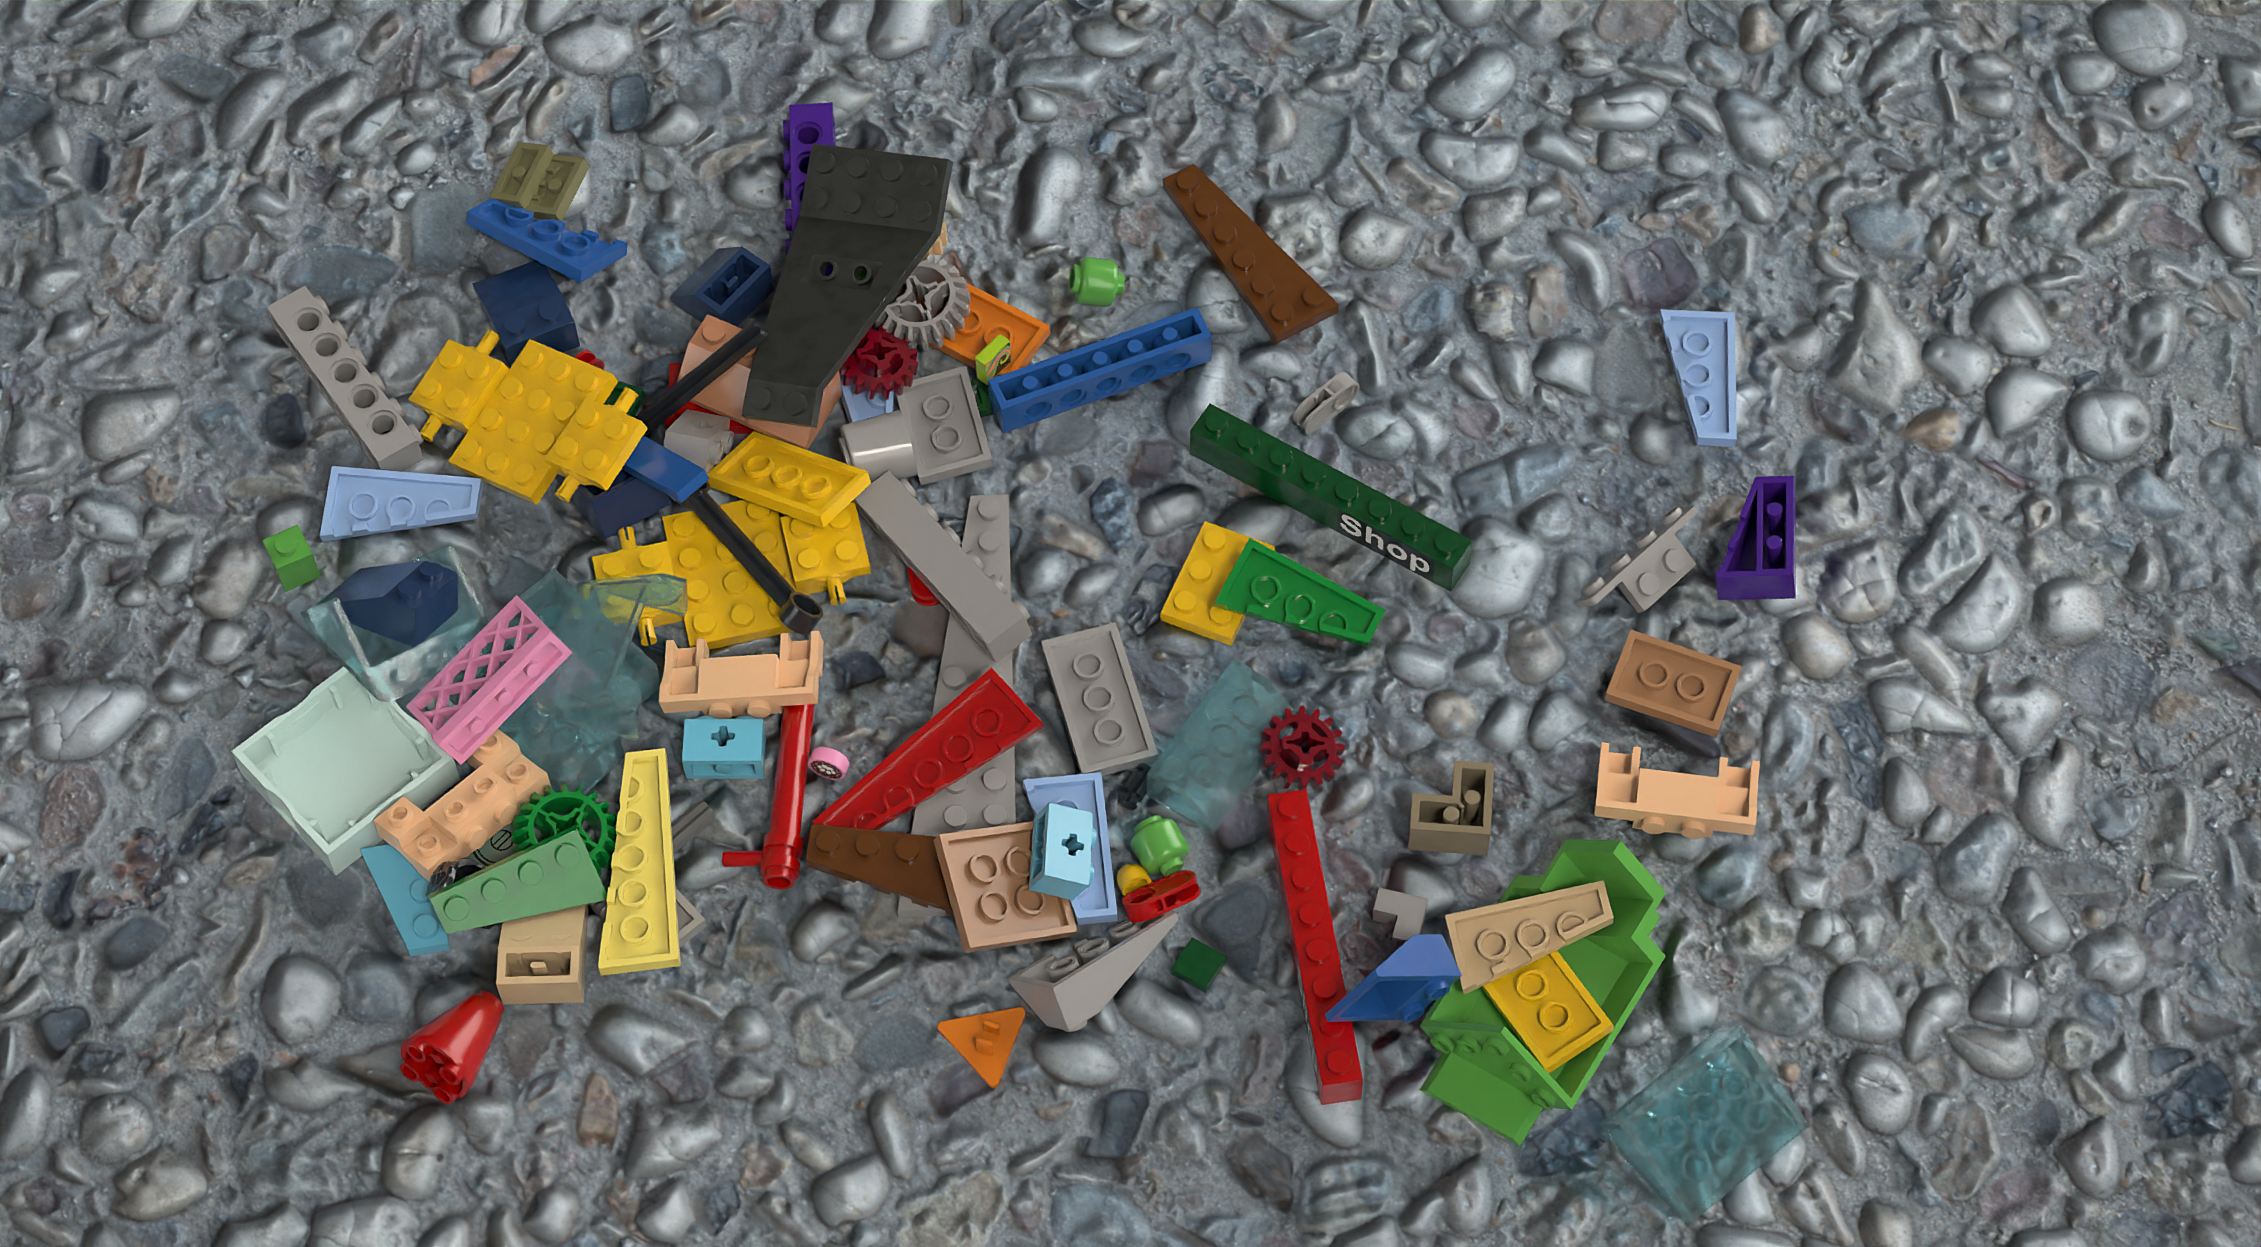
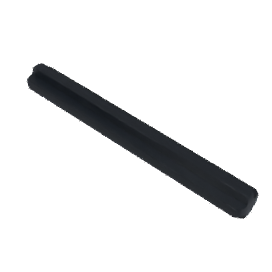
M759 321L751 322L634 418L641 420L648 428L643 436H647L768 337V332Z

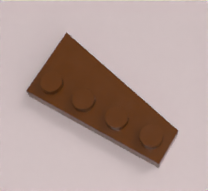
M817 824L811 825L806 854L807 867L853 883L860 881L872 885L879 892L888 895L892 892L910 898L914 904L926 908L930 905L945 910L947 915L954 917L933 841L936 838L935 836Z

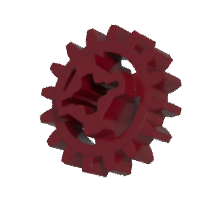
M883 324L879 327V331H874L872 327L869 329L839 369V374L844 375L843 385H856L854 392L856 395L862 393L863 390L867 391L870 400L874 399L876 393H881L884 400H888L892 390L897 395H902L904 385L912 386L913 378L918 368V362L916 361L917 349H908L909 342L906 341V338L900 340L898 337L893 336V332H886V329L882 328Z
M1301 705L1296 715H1293L1289 708H1285L1281 714V719L1274 715L1268 723L1270 728H1264L1260 736L1266 742L1261 743L1258 753L1268 755L1261 765L1263 768L1273 767L1274 772L1270 779L1274 781L1281 776L1285 779V789H1288L1294 782L1298 784L1299 790L1306 789L1308 783H1311L1312 787L1318 790L1323 784L1322 778L1330 782L1335 776L1334 770H1339L1343 764V760L1338 756L1343 754L1346 747L1341 743H1336L1341 737L1342 731H1331L1329 727L1333 719L1329 717L1324 721L1320 720V710L1317 708L1312 715H1307L1305 707ZM1291 727L1293 728L1290 736L1283 735L1282 739H1278V736L1283 731ZM1322 759H1326L1321 767L1311 771L1313 762H1321Z

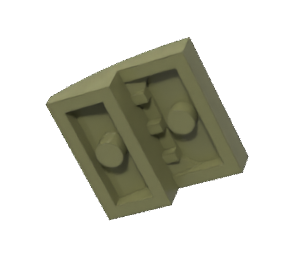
M518 142L489 199L492 198L534 212L533 218L550 220L553 218L562 221L590 166L584 157L553 154L549 145Z

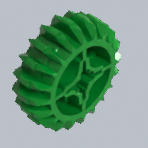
M564 782L560 785L559 792L557 793L548 785L544 788L543 796L534 792L530 796V804L523 802L519 809L520 815L514 818L513 827L516 830L512 832L511 836L512 843L517 844L514 854L538 843L534 834V828L541 831V836L547 839L575 825L600 877L602 874L601 868L608 869L611 866V856L615 851L617 834L616 827L613 826L616 825V814H606L609 809L608 801L595 803L597 799L596 791L588 796L582 795L583 788L581 784L575 788L574 792H568V787ZM555 813H570V814H567V815H558V814H555ZM584 820L594 830L597 844L591 841L590 835L583 830L582 824Z

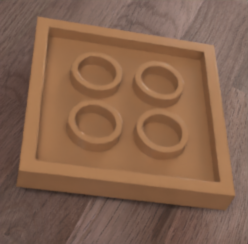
M1034 821L939 834L933 840L964 953L1072 937L1078 932L1069 899L1029 890Z

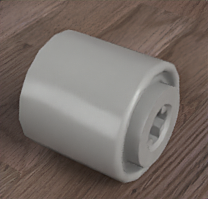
M900 410L841 426L842 437L838 438L844 463L868 471L871 483L888 470L898 480L917 476L918 472L912 444Z

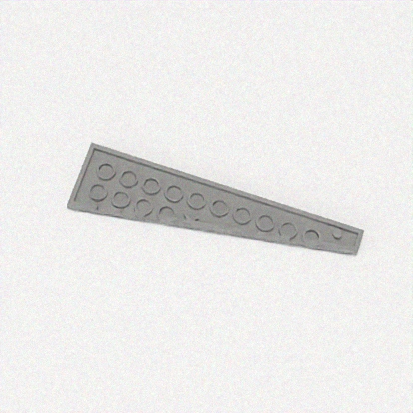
M1009 494L970 496L961 548L966 553L972 550L978 556L985 567L982 571L988 577L994 574L1002 582L1007 590L1005 595L1011 601ZM951 613L948 621L932 718L991 667L1013 690L1012 651L998 662H995ZM1015 746L916 806L911 834L937 837L939 834L1016 824ZM900 895L898 917L949 916L945 910L930 905L926 908L914 904L910 898Z

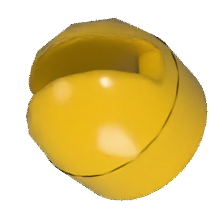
M1139 864L1123 865L1118 870L1116 878L1123 896L1152 882L1148 873Z

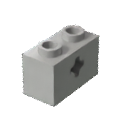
M687 409L665 431L664 447L700 466L708 473L716 464L720 463L721 458L726 453L731 451L734 433L729 431L730 418Z

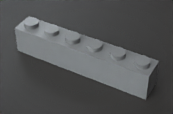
M888 470L854 499L862 518L907 567L909 566L916 576L995 662H998L1032 635L1027 623L1030 614L1019 600L1015 599L1011 602L1005 595L1007 593L1005 586L994 574L988 577L982 571L985 567L972 550L966 553L960 547L962 542L950 526L944 529L937 522L939 517L934 509L927 502L921 505L915 499L917 493L905 478L899 481Z

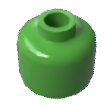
M1083 257L1077 265L1073 264L1071 267L1068 281L1069 293L1074 294L1076 301L1080 304L1108 307L1113 303L1116 295L1122 296L1125 276L1124 274H1119L1118 266L1113 260Z
M1155 815L1142 821L1134 828L1133 833L1135 835L1132 837L1130 846L1141 866L1148 874L1162 873L1166 877L1184 867L1183 859L1188 855L1190 847L1179 827L1172 819H1162L1160 815Z

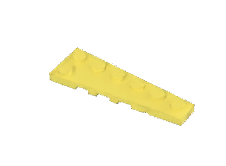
M661 748L627 752L625 754L619 800L620 810L616 823L615 851L612 854L611 882L610 887H608L606 900L607 913L605 923H603L598 962L601 976L681 966L666 750Z

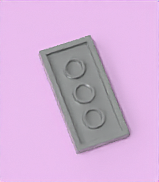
M1116 622L1041 641L1042 652L1080 774L1101 772L1102 776L1135 768L1141 763L1150 764L1158 762V752Z

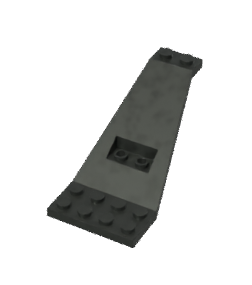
M812 144L800 216L764 326L768 332V337L759 344L748 377L742 417L817 428L824 389L941 235L953 166L951 160ZM829 265H833V272L826 276V268ZM863 269H867L866 278L860 281V272Z

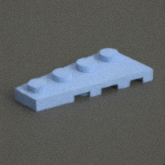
M1660 309L1659 320L1697 445L1735 447L1737 440L1735 312Z
M332 466L320 538L324 542L478 519L484 485L481 478Z
M1101 772L1023 780V788L1034 816L1049 802L1093 813V829L1097 833L1090 864L1094 866L1093 881L1089 888H1086L1074 900L1069 901L1078 925L1118 921Z

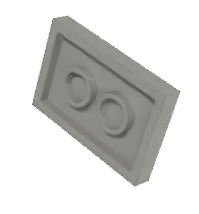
M966 366L913 379L911 387L904 385L902 395L896 394L912 444L921 485L994 466Z

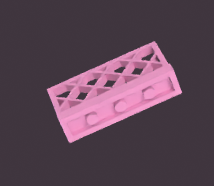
M516 595L406 707L432 735L431 738L462 765L573 652ZM521 611L519 626L508 628L509 622ZM535 633V634L527 641L528 635ZM516 637L514 649L503 651L505 639ZM493 642L491 654L480 656L482 649L488 643ZM507 661V662L499 669L500 663ZM488 665L486 677L475 679L477 668ZM466 670L463 682L453 684L454 677L460 671ZM473 690H478V691L471 697L472 691H473ZM460 693L458 705L447 707L450 695ZM433 698H438L435 710L422 711ZM445 718H450V719L443 725L444 719H445Z

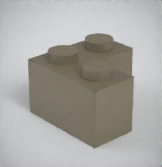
M1454 760L1451 796L1412 793L1408 850L1488 856L1491 834L1494 763Z

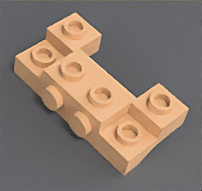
M811 631V640L792 641L789 633H781L780 661L777 654L709 658L710 649L705 638L697 639V645L693 648H677L674 640H666L665 666L660 684L659 704L664 713L703 711L705 716H712L716 719H730L732 716L744 715L764 718L770 714L782 713L783 706L818 704L819 676H822L824 643L820 632Z
M498 728L467 759L468 764L476 770L428 809L422 811L403 796L373 820L378 835L399 851L419 874L429 882L433 872L440 864L448 861H458L462 858L465 859L472 852L481 848L488 839L504 826L510 824L520 814L519 809L523 802L530 804V796L534 792L543 796L544 788L548 785L551 787L547 772L522 755L518 743Z
M1601 743L1594 816L1633 821L1632 828L1642 829L1649 834L1668 832L1682 834L1690 839L1712 838L1713 831L1744 835L1754 834L1757 816L1760 761L1752 760L1750 769L1727 766L1728 758L1720 757L1717 777L1644 768L1639 770L1641 747L1633 746L1632 755L1609 752L1610 743Z

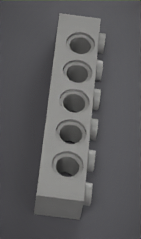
M303 286L267 306L273 328L376 470L402 472L423 460L419 445L424 441L420 432L413 423L407 425L402 419L405 415L394 397L388 399L383 393L386 389L375 371L369 374L364 367L367 365V362L357 346L350 348L346 342L348 336L338 320L332 323L329 319V309L320 295L313 297L307 287Z

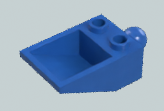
M1442 934L1413 935L1329 1010L1325 1016L1328 1022L1383 1020L1412 1022L1424 1015V1009L1430 1003L1448 994L1450 986L1462 974Z

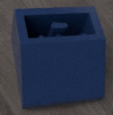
M743 246L718 248L670 296V301L700 322H703L708 314L738 327L774 291L771 266Z

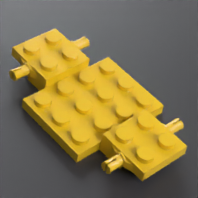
M487 329L477 347H466L448 339L408 400L414 407L430 415L419 431L423 439L432 442L442 424L466 433L448 461L455 469L475 478H481L486 483L536 505L557 474L566 478L557 492H555V495L569 503L579 485H594L605 491L609 489L648 429L641 420L626 414L636 398H638L636 392L624 387L623 392L614 405H603L618 383V380L612 373L529 339L510 369L502 361L489 356L500 340L499 335L492 330Z
M747 500L719 505L796 592L809 595L828 591L831 605L838 606L835 592L838 593L840 605L847 601L842 583L852 577L871 574L855 502H851L824 528L791 516L779 517L777 511ZM693 510L662 517L667 537L665 542L637 546L634 529L626 527L629 540H626L623 527L618 531L622 549L617 552L592 557L606 628L611 629L625 625L638 626L640 642L644 646H649L646 632L649 633L650 643L653 645L657 642L654 627L681 621L685 622L690 648L696 647L697 639L705 638L709 649H715L781 635V633L794 632L780 620L778 612L781 608Z

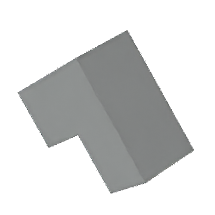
M1379 888L1373 909V920L1395 925L1391 948L1399 949L1413 935H1421L1427 911V898Z

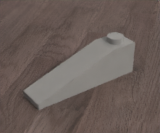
M1169 911L1143 922H1131L1128 919L1110 927L1108 930L1109 937L1095 938L1089 941L1087 939L1081 940L1074 944L1075 952L1058 960H1055L1054 955L1050 954L1008 979L1011 986L1046 1026L1062 1029L1066 1032L1079 1030L1086 1026L1089 1018L1099 1013L1179 918L1176 912Z

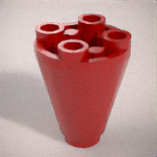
M479 991L477 995L467 997L412 1033L401 1045L403 1062L400 1065V1070L402 1074L410 1081L421 1082L425 1087L433 1091L435 1097L444 1104L450 1105L457 1098H463L473 1086L502 1021L501 1015L504 1013V1006L501 1001L490 992Z

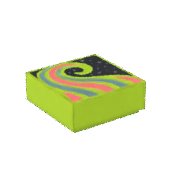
M1001 334L997 335L975 356L977 378L986 385H988L989 379L995 378L1012 361L1010 340Z

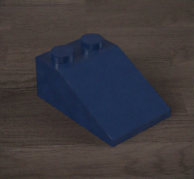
M537 260L472 283L492 331L499 335L498 345L509 369L529 339L562 353L580 346L575 321L565 299L547 267L540 264Z
M622 469L607 491L594 485H579L571 497L572 502L589 525L605 539L618 535L619 529L623 527L625 531L626 527L644 518L654 516L660 509L671 504L668 495ZM559 474L555 477L560 485L566 478Z
M426 560L360 568L316 605V611L416 648L458 611V572Z

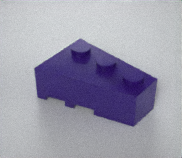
M1794 476L1755 477L1739 516L1740 521L1735 534L1731 537L1727 546L1728 552L1722 567H1719L1715 576L1718 600L1796 599V491Z

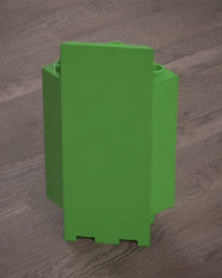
M1566 839L1543 876L1515 875L1498 902L1503 903L1604 880L1613 914V924L1557 951L1612 1022L1614 1031L1548 1074L1530 1054L1482 987L1463 995L1460 979L1450 986L1448 994L1435 1001L1420 1025L1431 1038V1044L1443 1053L1419 1090L1521 1146L1543 1108L1547 1110H1552L1553 1108L1573 1109L1666 956L1649 937L1661 918L1655 910L1666 892L1621 840Z

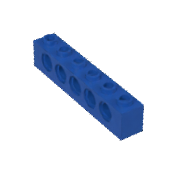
M1198 307L989 379V400L1003 433L1211 361L1212 336Z

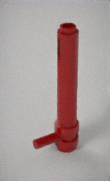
M815 704L783 706L769 833L764 837L763 850L726 851L722 854L723 867L761 866L760 873L763 876V883L773 889L784 890L792 888L795 880L800 875L801 863L797 859L801 857L803 850V839L800 837Z

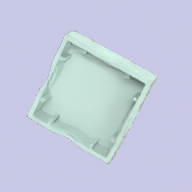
M355 657L314 688L295 708L276 717L232 750L240 773L335 875H338L362 856L360 848L374 847L383 840L378 835L373 820L404 796L422 810L460 780L454 758L431 738L432 735L419 721L407 715L398 706L391 692L358 657Z

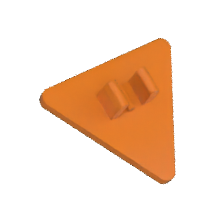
M1017 1007L941 1021L938 1024V1032L991 1088H996L999 1086L1026 1014L1024 1008Z

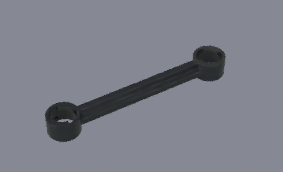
M708 481L682 503L673 499L678 504L692 509L781 608L778 616L784 625L796 633L802 635L811 634V631H813L823 616L821 606L811 597L795 591L708 494L710 490Z

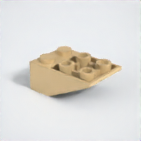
M588 904L503 922L498 946L496 985L503 1004L584 1003Z

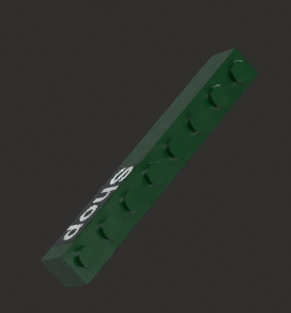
M1209 403L1190 430V455L1450 592L1470 564L1473 540Z

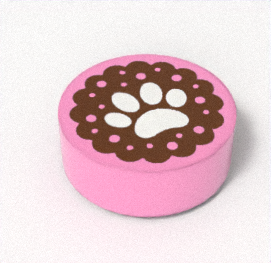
M827 747L815 748L808 761V766L813 772L831 780L844 779L850 765L846 756L837 750Z

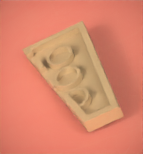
M1604 880L1445 915L1455 962L1462 974L1459 979L1463 995L1613 924V914Z

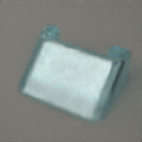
M452 544L443 546L410 561L426 560L458 572V611L416 648L350 624L339 599L336 597L300 612L311 635L379 701L391 702L427 685L489 623ZM493 642L488 643L482 649L480 656L487 655L492 651Z
M665 573L586 580L576 584L569 594L554 632L573 653L530 695L533 708L538 713L548 717L637 741L640 736L639 706L642 699L641 689L631 677L626 675L619 676L618 674L644 606L681 616L686 615L688 610L687 580Z

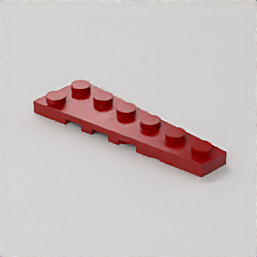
M991 667L812 822L817 825L877 831L1038 732L1044 727L1043 723Z

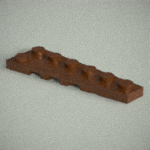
M1195 164L1163 178L1164 190L1275 344L1338 313V303Z

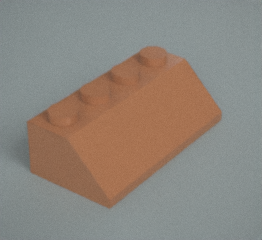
M707 314L688 343L677 382L742 329ZM756 346L689 401L719 415L729 417L735 422L772 438L808 450L841 398L842 389L838 371L823 391L817 428L742 417L748 377L758 346Z

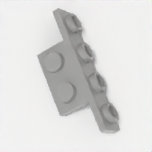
M1694 505L1682 509L1679 506H1675L1667 511L1660 518L1662 524L1656 530L1650 529L1640 535L1634 541L1637 547L1629 554L1625 552L1617 556L1609 563L1610 571L1603 577H1595L1582 588L1584 594L1575 602L1578 607L1584 608L1596 605L1618 586L1637 613L1646 611L1697 565L1674 535L1699 512Z

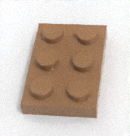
M1630 630L1608 686L1605 701L1717 738L1742 666Z

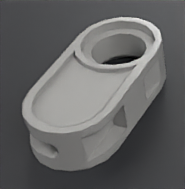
M1346 372L1337 374L1298 406L1293 415V421L1306 433L1315 432L1354 400L1359 392V384Z

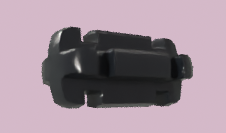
M1141 763L1137 766L1139 768L1138 771L1132 773L1123 786L1124 791L1118 794V803L1129 810H1135L1138 807L1136 805L1137 802L1143 800L1152 786L1150 783L1157 779V771L1146 763Z

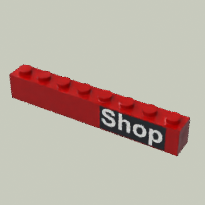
M1307 789L1268 794V826L1321 1105L1360 1100L1362 1098L1363 1077L1352 1021L1328 1022L1325 1016L1347 994Z

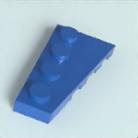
M492 198L467 211V225L579 283L627 255V242L615 239L613 244L599 240V233L585 229L580 234L565 229V222L553 218L550 220H537L533 218L534 212Z

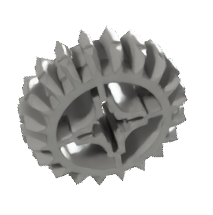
M929 254L925 261H920L875 321V326L879 329L881 324H883L882 328L886 329V332H893V336L898 337L900 340L906 338V341L909 342L908 349H915L917 344H921L923 350L927 352L929 344L933 342L942 348V337L954 340L956 336L954 329L964 330V318L969 317L970 308L968 304H970L971 296L970 292L967 291V282L963 277H960L959 270L955 266L949 268L944 258L935 264L934 258ZM904 290H906V292L902 296L898 297ZM915 296L918 297L920 303H925L926 310L923 309L921 304H917ZM944 308V310L939 315L934 317L939 310Z

